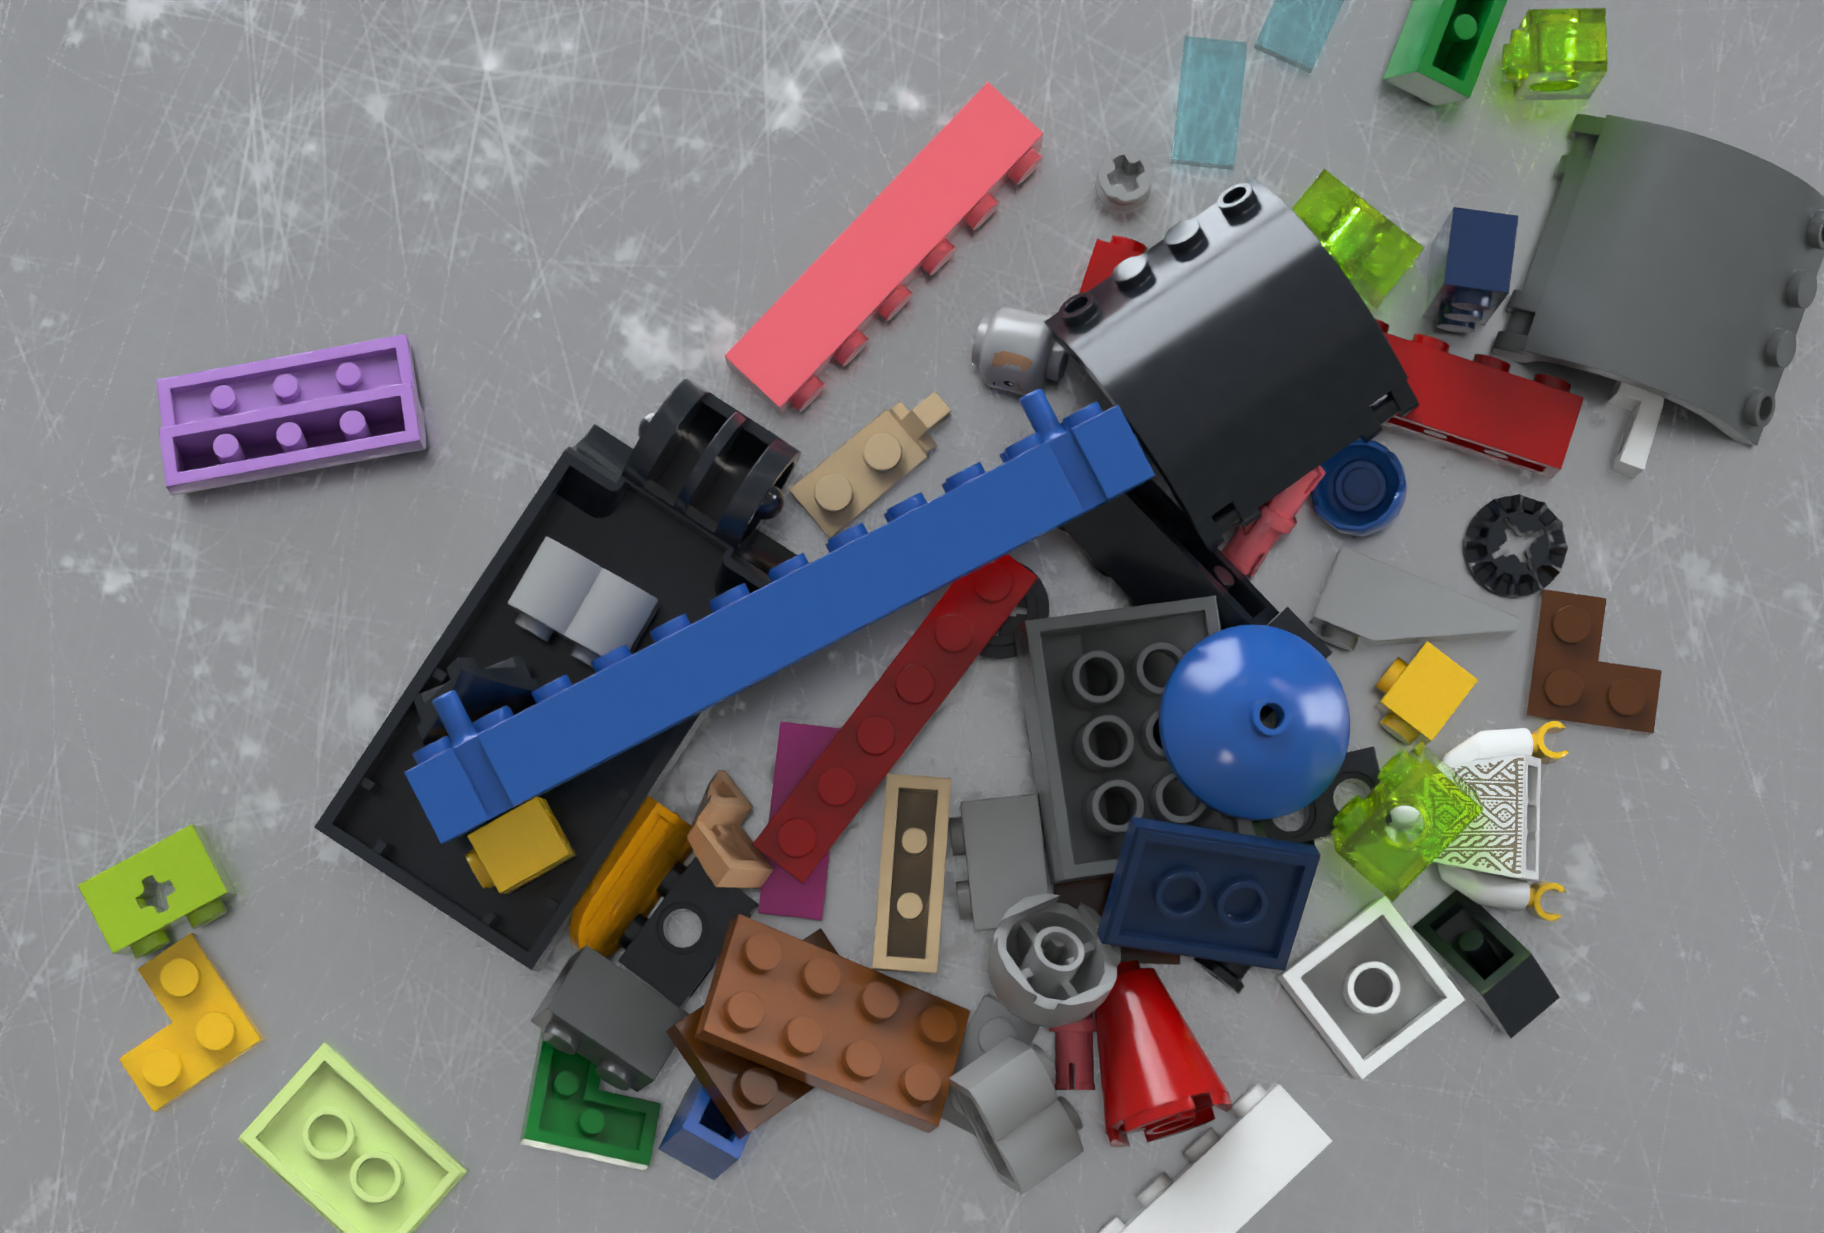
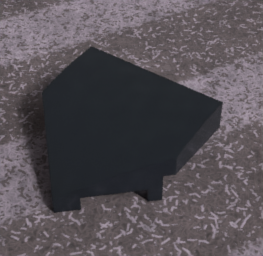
M513 656L486 668H478L474 657H458L447 667L451 678L449 682L419 693L413 699L421 719L417 729L424 746H427L446 736L450 738L432 704V701L437 697L455 690L472 723L506 705L516 715L537 704L531 693L542 687L539 678H531L523 656Z

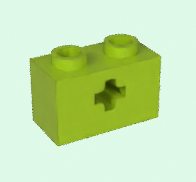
M194 824L179 830L77 885L112 953L126 955L132 952L136 960L150 955L169 944L170 940L166 933L189 921L192 929H196L224 915L227 909L223 902L238 895L203 827ZM156 881L159 884L173 886L175 889L174 892L166 897L167 904L169 905L167 910L163 907L149 906L147 902L148 899L156 894L153 883Z

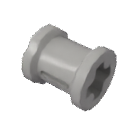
M1127 145L1114 147L1103 156L1095 183L1097 197L1103 206L1112 212L1122 214L1134 212L1142 207L1150 196L1152 180L1154 178L1152 161L1145 152L1135 150ZM1122 168L1127 176L1138 174L1134 191L1127 192L1122 184L1111 185L1115 169Z

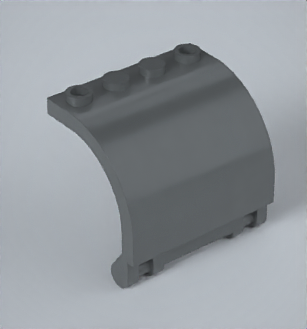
M1577 114L1569 133L1574 138L1568 155L1561 156L1555 172V176L1562 180L1523 290H1513L1506 308L1511 312L1506 330L1498 331L1492 351L1504 358L1517 362L1544 361L1588 371L1633 385L1695 412L1711 422L1734 441L1757 446L1763 428L1769 424L1773 417L1776 405L1775 394L1784 368L1791 363L1795 355L1796 334L1804 311L1812 304L1816 295V277L1824 257V196L1807 182L1787 170L1756 155L1702 135L1657 123L1613 115H1606V118Z

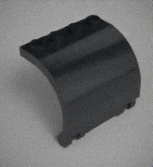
M1254 177L1245 183L1235 184L1226 189L1218 197L1215 204L1193 219L1184 220L1168 230L1163 240L1140 256H1133L1122 261L1115 267L1111 276L1088 292L1076 294L1066 300L1060 307L1059 312L1044 321L1055 341L1082 366L1114 406L1119 404L1133 433L1156 465L1182 508L1188 527L1207 553L1225 542L1223 535L1240 523L1246 528L1262 517L1258 509L1356 439L1360 437L1363 442L1368 443L1383 432L1381 428L1383 423L1396 414L1403 418L1419 407V402L1407 382V374L1377 321L1347 276L1298 215L1283 200Z

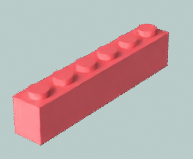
M987 82L725 354L727 366L781 417L792 406L798 412L803 411L825 387V384L819 378L834 362L837 361L843 367L846 366L869 341V338L863 332L880 315L886 321L890 320L908 302L913 293L907 286L923 270L931 276L946 263L956 250V247L951 243L952 239L967 224L973 230H976L991 216L1000 204L994 197L1010 179L1019 185L1035 170L1043 159V156L1037 152L1042 147L1043 132Z

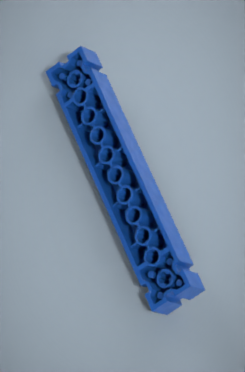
M1037 389L1023 396L1019 402L1035 433L1004 449L1005 452L999 455L1003 464L985 472L981 462H978L952 475L941 485L945 494L928 503L922 492L901 501L887 509V512L883 514L887 524L868 533L862 522L827 540L828 543L825 544L829 554L809 563L805 554L801 553L770 569L767 574L771 583L751 594L745 583L730 589L709 601L712 614L693 624L690 623L686 613L650 631L654 644L634 654H631L627 644L600 656L591 662L596 672L594 675L572 685L569 677L564 675L531 693L537 704L516 715L506 705L472 723L455 690L437 697L432 701V704L450 738L446 736L414 752L412 756L417 766L404 773L440 843H449L534 797H538L1142 485L1155 476L1119 404L1103 412L1097 401L1062 419L1063 422L1059 423L1042 389Z

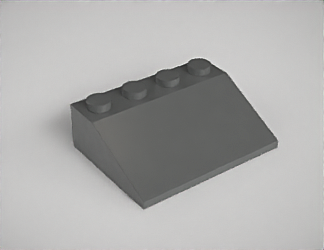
M1216 596L1026 620L1013 630L1051 885L1114 876L1131 816L1252 835L1250 820L1233 818L1210 809L1186 790L1173 773L1165 756L1160 738L1159 709L1163 690L1169 675L1189 649L1204 638L1221 631Z

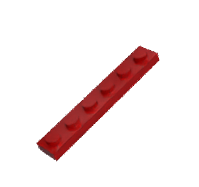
M1007 554L954 581L752 843V846L804 885L886 778L887 773L896 765L1037 581L1038 577Z

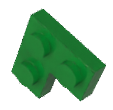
M541 1029L519 1144L643 1171L650 1166L661 1103L599 1090L601 1078L595 1071L597 1065L577 1052L574 1055H570L557 1050L542 1037L543 1029Z

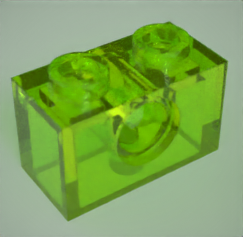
M1606 8L1528 9L1518 29L1511 30L1510 44H1503L1502 77L1504 82H1513L1514 100L1589 99L1608 72Z
M1323 169L1292 208L1336 261L1360 297L1376 309L1382 305L1403 279L1425 248L1326 169Z
M1422 741L1409 753L1402 749L1393 755L1378 775V779L1381 782L1364 800L1360 796L1352 798L1339 811L1333 821V825L1336 828L1331 834L1335 851L1392 902L1484 810L1478 792ZM1398 806H1411L1419 811L1416 821L1406 828H1393L1385 823V819L1388 813Z

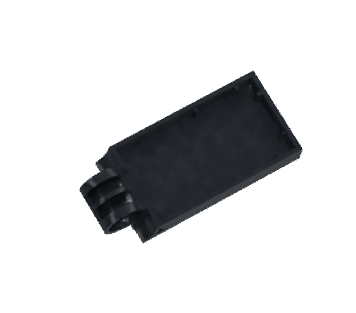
M688 378L683 379L673 389L657 412L650 413L641 420L638 426L639 440L634 449L594 424L575 446H569L564 450L314 827L532 971H540L570 925L572 913L648 796L651 798L655 796L712 707L538 796L546 799L577 856L510 894H499L495 886L490 889L481 886L465 857L466 853L474 849L467 835L488 823L449 843L441 844L404 773L417 766L412 754L425 747L417 729L421 719L413 699L419 693L449 682L451 678L447 667L458 657H474L478 668H486L513 656H523L531 678H539L542 686L564 675H567L572 685L596 673L592 668L570 656L575 645L553 633L549 641L545 642L514 624L519 613L511 609L507 603L546 536L659 600L661 605L633 654L654 644L650 635V631L685 613L690 623H695L713 613L709 606L710 600L743 583L746 584L750 594L771 583L767 576L770 569L797 556V554L759 531L758 527L763 520L772 519L782 511L784 506L782 490L799 461L801 451Z

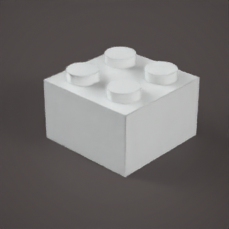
M1386 896L1375 900L1285 971L1276 976L1353 1078L1359 1080L1364 1079L1465 1001L1464 997Z

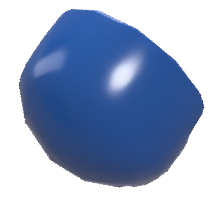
M1356 439L1320 465L1326 474L1314 490L1311 491L1313 509L1323 521L1338 532L1366 536L1385 529L1399 516L1407 493L1405 472L1396 454L1390 452L1384 445L1373 440L1365 443L1361 439Z

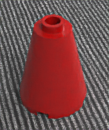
M1138 960L1119 963L1117 966V979L1105 1001L1095 1010L1105 1133L1107 1134L1110 1146H1130L1127 1134L1144 1131L1148 1143L1204 1125L1216 1119L1212 1109L1213 1106L1225 1112L1232 1109V1102L1228 1090L1154 968H1141Z

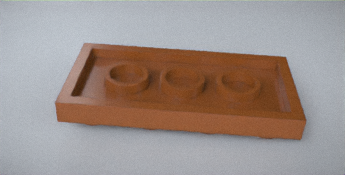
M738 914L729 923L695 1038L930 1133L939 1127L950 1087L949 1078L954 1073L971 1010Z

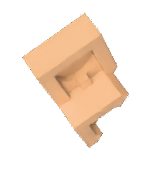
M717 770L709 782L687 838L703 869L716 887L761 888L774 868L763 854L752 846L753 841L740 826L753 806L725 770Z

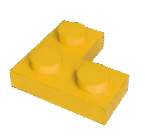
M188 934L137 969L172 1023L120 1057L119 1060L152 1111L159 1112L265 1040L196 934Z

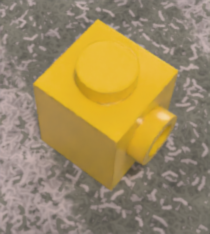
M1426 641L1408 663L1398 656L1375 685L1378 690L1384 693L1374 706L1385 715L1380 724L1394 737L1411 746L1415 739L1425 746L1435 738L1477 683L1478 679Z

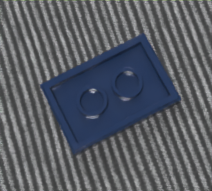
M1131 816L1097 935L1102 944L1285 971L1321 855L1315 845Z

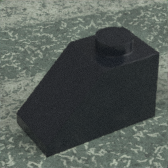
M1458 890L1453 892L1413 926L1417 935L1473 1002L1510 1039L1560 998L1532 953L1486 909Z

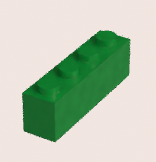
M1413 0L1383 80L1434 106L1469 99L1507 0Z

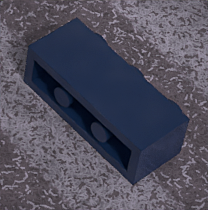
M1453 207L1431 245L1422 317L1437 319L1438 328L1453 332H1474L1475 324L1485 326L1509 294L1519 216Z

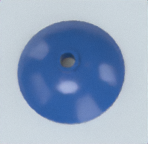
M1240 625L1221 630L1204 638L1189 649L1178 661L1169 675L1161 697L1159 730L1163 750L1173 773L1186 790L1198 801L1210 809L1233 818L1268 820L1286 816L1306 807L1316 800L1333 782L1343 764L1348 749L1350 714L1346 694L1336 672L1323 655L1311 644L1288 631L1276 627ZM1263 706L1272 708L1277 715V723L1273 729H1269L1261 723L1260 710Z

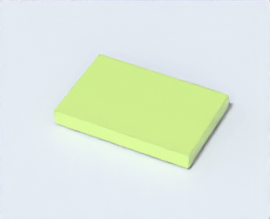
M327 1042L320 1046L238 1138L246 1148L340 1233H414L469 1172Z

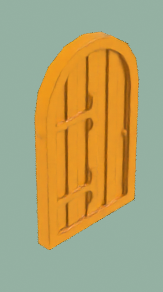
M648 796L572 913L569 925L570 943L577 952L587 945L602 956L607 957L622 948L617 942L627 927L639 913L646 917L661 897L656 890L662 880L678 861L684 863L693 850L687 838L691 825L681 819L678 813L671 812L650 796Z

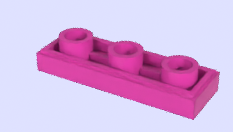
M780 721L769 821L841 728ZM830 851L804 885L765 855V858L774 870L761 887L758 913L822 921Z

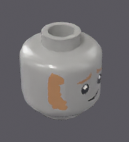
M1005 306L999 309L992 318L985 316L982 319L974 339L971 362L973 366L979 367L980 376L987 385L1027 395L1037 389L1044 391L1050 379L1056 381L1062 379L1069 354L1055 341L1044 323L1050 316Z

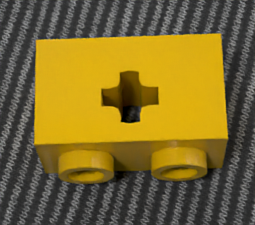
M537 796L467 835L474 849L465 854L466 860L483 888L488 887L489 889L495 886L499 894H510L577 856L546 799Z

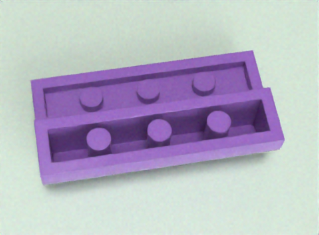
M407 334L156 380L162 427L158 429L165 483L172 496L426 449L424 415L418 398L411 345Z

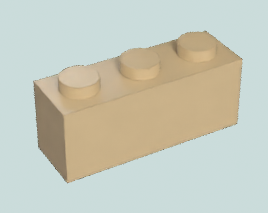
M887 773L873 970L937 975L952 778Z

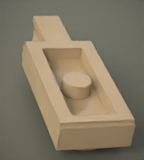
M936 391L910 412L900 401L889 411L885 409L791 487L789 492L829 539L838 535L927 461V455L937 447V444L929 434L952 415L950 413L952 410Z

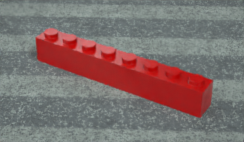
M1113 235L1110 243L1097 239L1079 293L1088 292L1111 276L1118 264L1130 257L1140 256L1148 250V247L1136 240L1123 236ZM1375 319L1407 374V382L1419 402V407L1402 418L1396 414L1386 421L1385 424L1553 478L1562 469L1584 397L1570 393L1572 386L1570 383L1546 374H1535L1533 380L1509 373L1511 367L1509 363L1484 354H1474L1472 361L1448 353L1450 348L1448 343L1431 336L1414 334L1412 341L1389 334L1390 326L1381 320Z

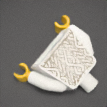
M1551 721L1536 728L1532 733L1526 728L1484 730L1471 736L1446 752L1440 767L1425 770L1423 797L1392 798L1389 807L1392 822L1389 823L1391 833L1393 835L1422 836L1423 860L1438 863V871L1442 880L1475 903L1518 912L1526 908L1532 916L1547 921L1558 920L1562 915L1544 912L1540 905L1542 894L1549 889L1566 893L1565 888L1560 884L1539 881L1541 763L1550 764L1556 762L1569 753L1568 750L1552 752L1544 744L1545 733L1561 732L1566 729L1561 722ZM1527 881H1538V882H1536V883L1532 884L1531 886H1529V884H1528Z

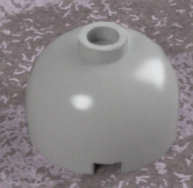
M1044 893L1024 897L1007 909L989 944L987 974L998 1000L1012 1015L1031 1025L1053 1028L1082 1021L1105 1001L1117 979V966L1121 961L1120 946L1101 943L1097 935L1101 916L1093 908L1080 902L1076 909L1068 904L1058 903L1057 901L1061 895Z

